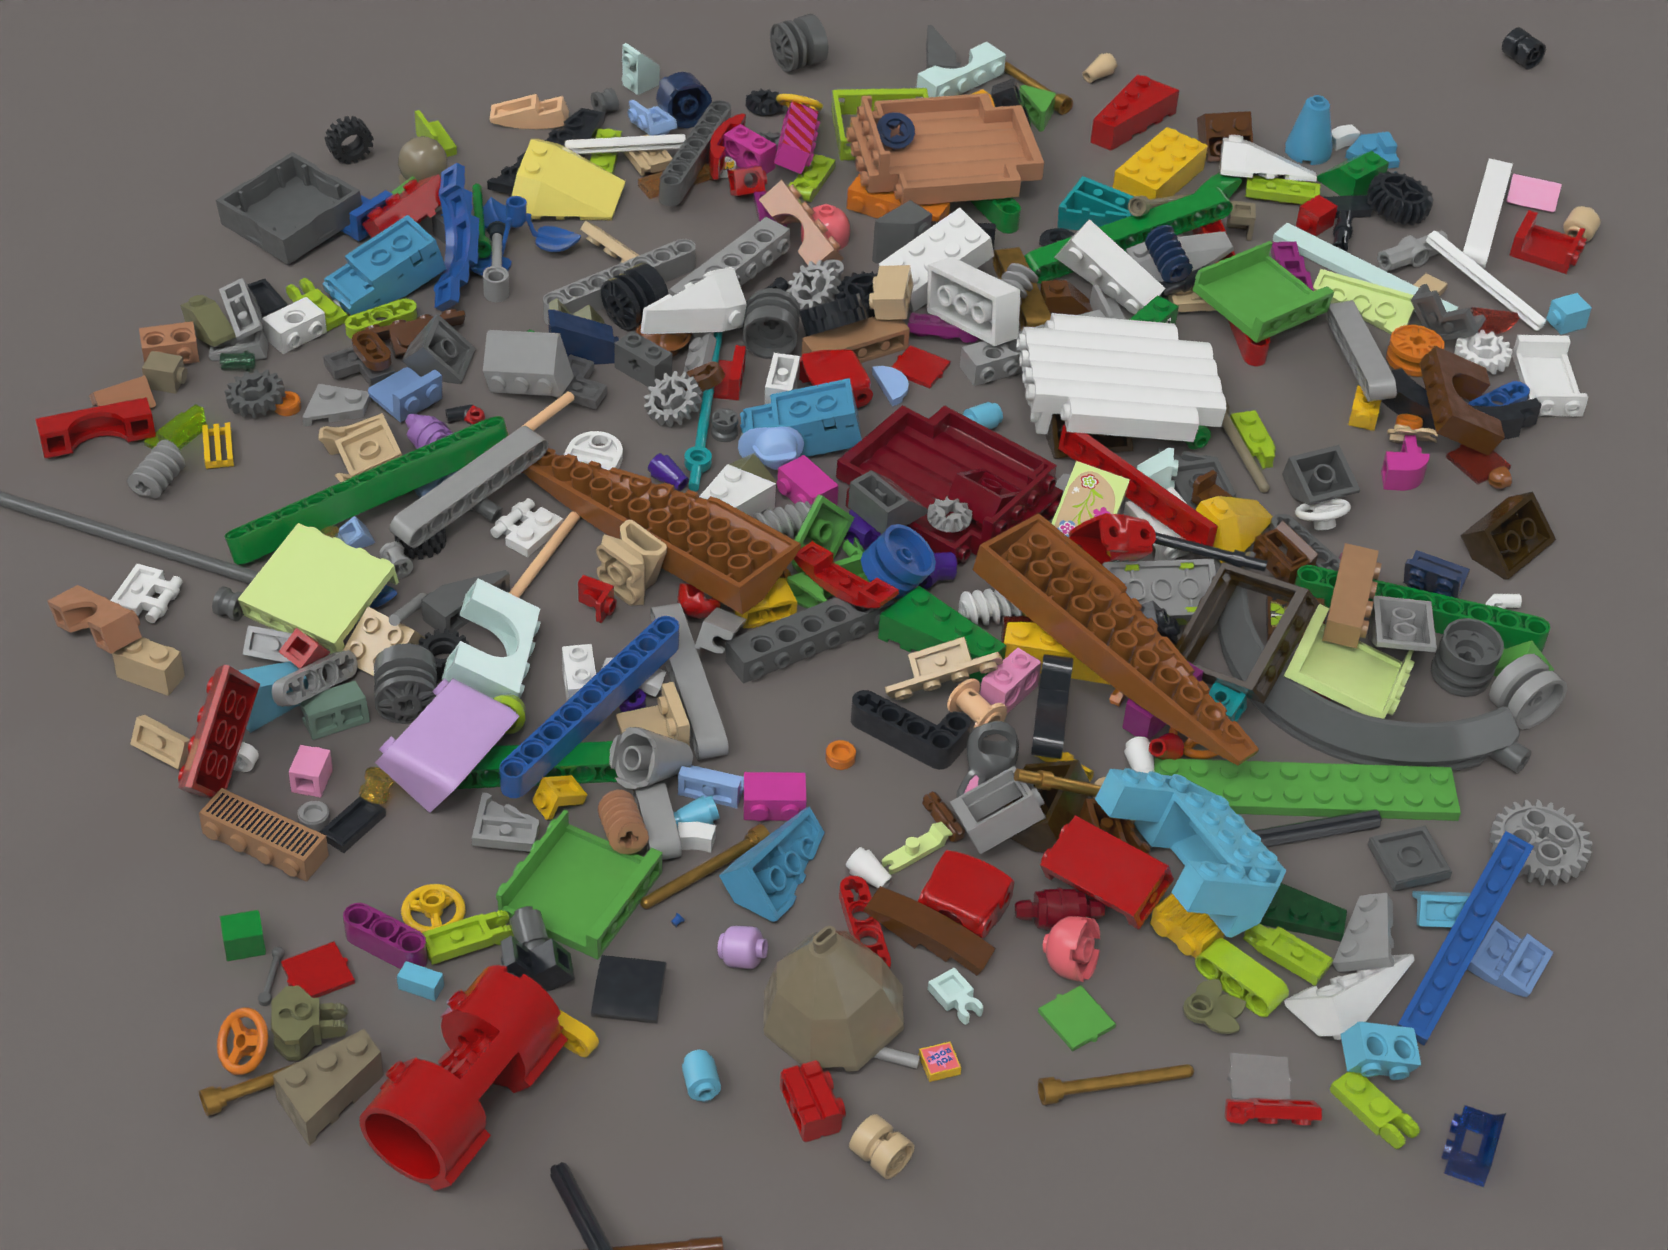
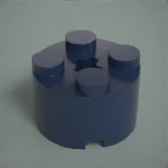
M687 72L674 73L663 77L659 82L656 96L658 107L674 117L678 127H695L710 103H712L711 95L692 73Z

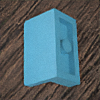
M1412 891V897L1417 899V925L1452 927L1471 893Z

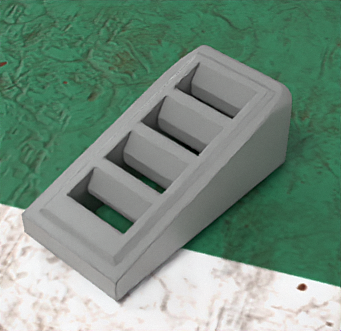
M259 330L239 341L235 337L215 347L210 345L209 358L211 361L265 359L268 353V341L263 331Z

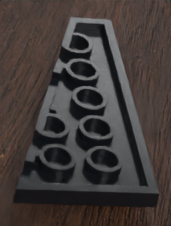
M581 108L564 121L563 127L559 130H552L549 133V138L545 141L565 147L566 140L595 139L597 130L601 128L605 121V112ZM526 151L517 158V163L502 169L499 177L489 179L487 181V189L512 194L516 175Z

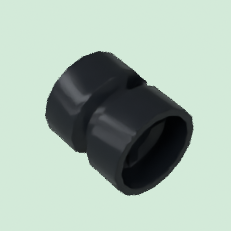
M1517 27L1507 34L1501 48L1503 53L1516 60L1517 63L1526 69H1532L1538 65L1546 52L1545 44L1532 37L1531 34L1521 27Z

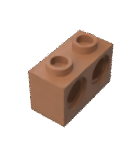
M193 321L139 328L144 363L151 351L182 356L184 364L199 362Z

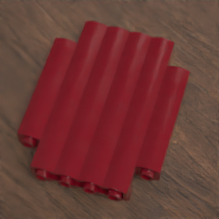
M902 405L837 460L836 478L848 485L854 479L872 470L891 479L927 509L929 505L934 504L936 499L945 500L956 473L984 468L1022 489L994 517L986 516L983 519L982 528L976 525V520L972 519L970 525L962 531L944 532L934 528L929 523L927 514L907 525V527H910L925 539L933 553L952 552L955 554L957 565L967 561L971 553L977 555L980 545L1038 513L1048 521L1055 516L1063 494V490L1055 487L1057 482L1055 477L1057 465L945 405L929 419ZM850 487L847 489V495H846V507H847V508H849V507H848V503H849V489H850ZM949 511V513L946 514V518L948 517V515L954 512Z

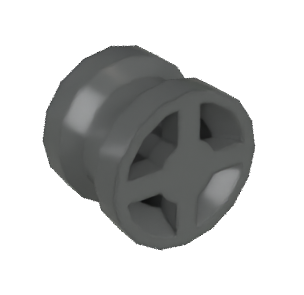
M607 88L602 93L597 91L591 94V104L594 110L605 112L606 114V111L614 112L619 109L618 97L612 88Z
M728 408L714 411L711 419L713 424L711 427L712 437L719 442L735 440L738 436V414Z
M224 586L219 588L212 603L213 613L220 616L226 614L232 620H240L244 614L238 598L243 592L234 593L230 588Z

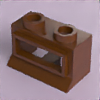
M1283 520L1275 529L1255 537L1252 551L1256 553L1255 558L1268 561L1266 569L1278 580L1294 585L1297 571L1300 567L1304 565L1316 566L1318 553ZM1282 543L1288 547L1287 556L1278 548Z

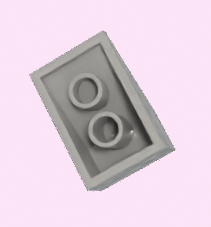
M1374 596L1368 628L1369 640L1376 647L1436 653L1437 645L1431 601Z

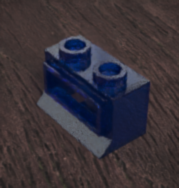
M1464 1105L1461 1115L1454 1113L1449 1132L1455 1134L1453 1140L1447 1139L1441 1156L1442 1159L1447 1160L1444 1174L1484 1187L1493 1163L1506 1113L1493 1115ZM1466 1130L1483 1135L1477 1156L1461 1151Z

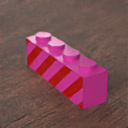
M791 101L782 123L774 164L802 174L805 166H810L816 146L817 130L820 125V121H817L819 111Z

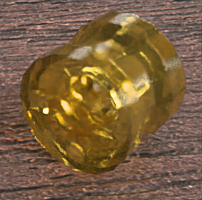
M367 768L364 774L366 781L360 786L359 795L372 803H387L390 798L389 788L394 785L395 781L381 768Z

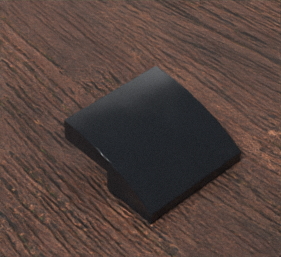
M601 955L591 1015L593 1017L657 1023L667 963L663 961Z

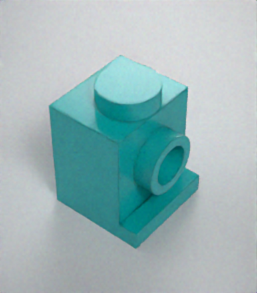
M1216 681L1210 688L1209 695L1216 703L1219 702L1217 701L1218 699L1223 701L1221 703L1227 709V717L1231 721L1238 722L1247 709V694L1243 692L1238 693Z

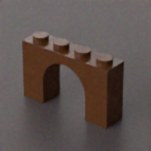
M1434 346L1428 354L1423 356L1419 364L1436 433L1489 456L1505 438L1501 421L1471 407L1462 399L1465 398L1472 401L1480 397L1491 384L1487 369L1447 350Z

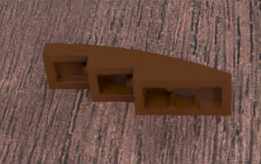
M881 886L863 910L914 949L920 943L944 962L952 957L976 976L983 970L996 949L967 928L940 912Z

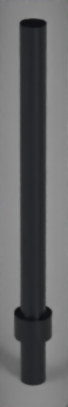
M1155 532L1156 540L1154 544L1231 563V565L1239 568L1243 566L1265 572L1268 561L1246 556V552L1238 550L1231 552Z

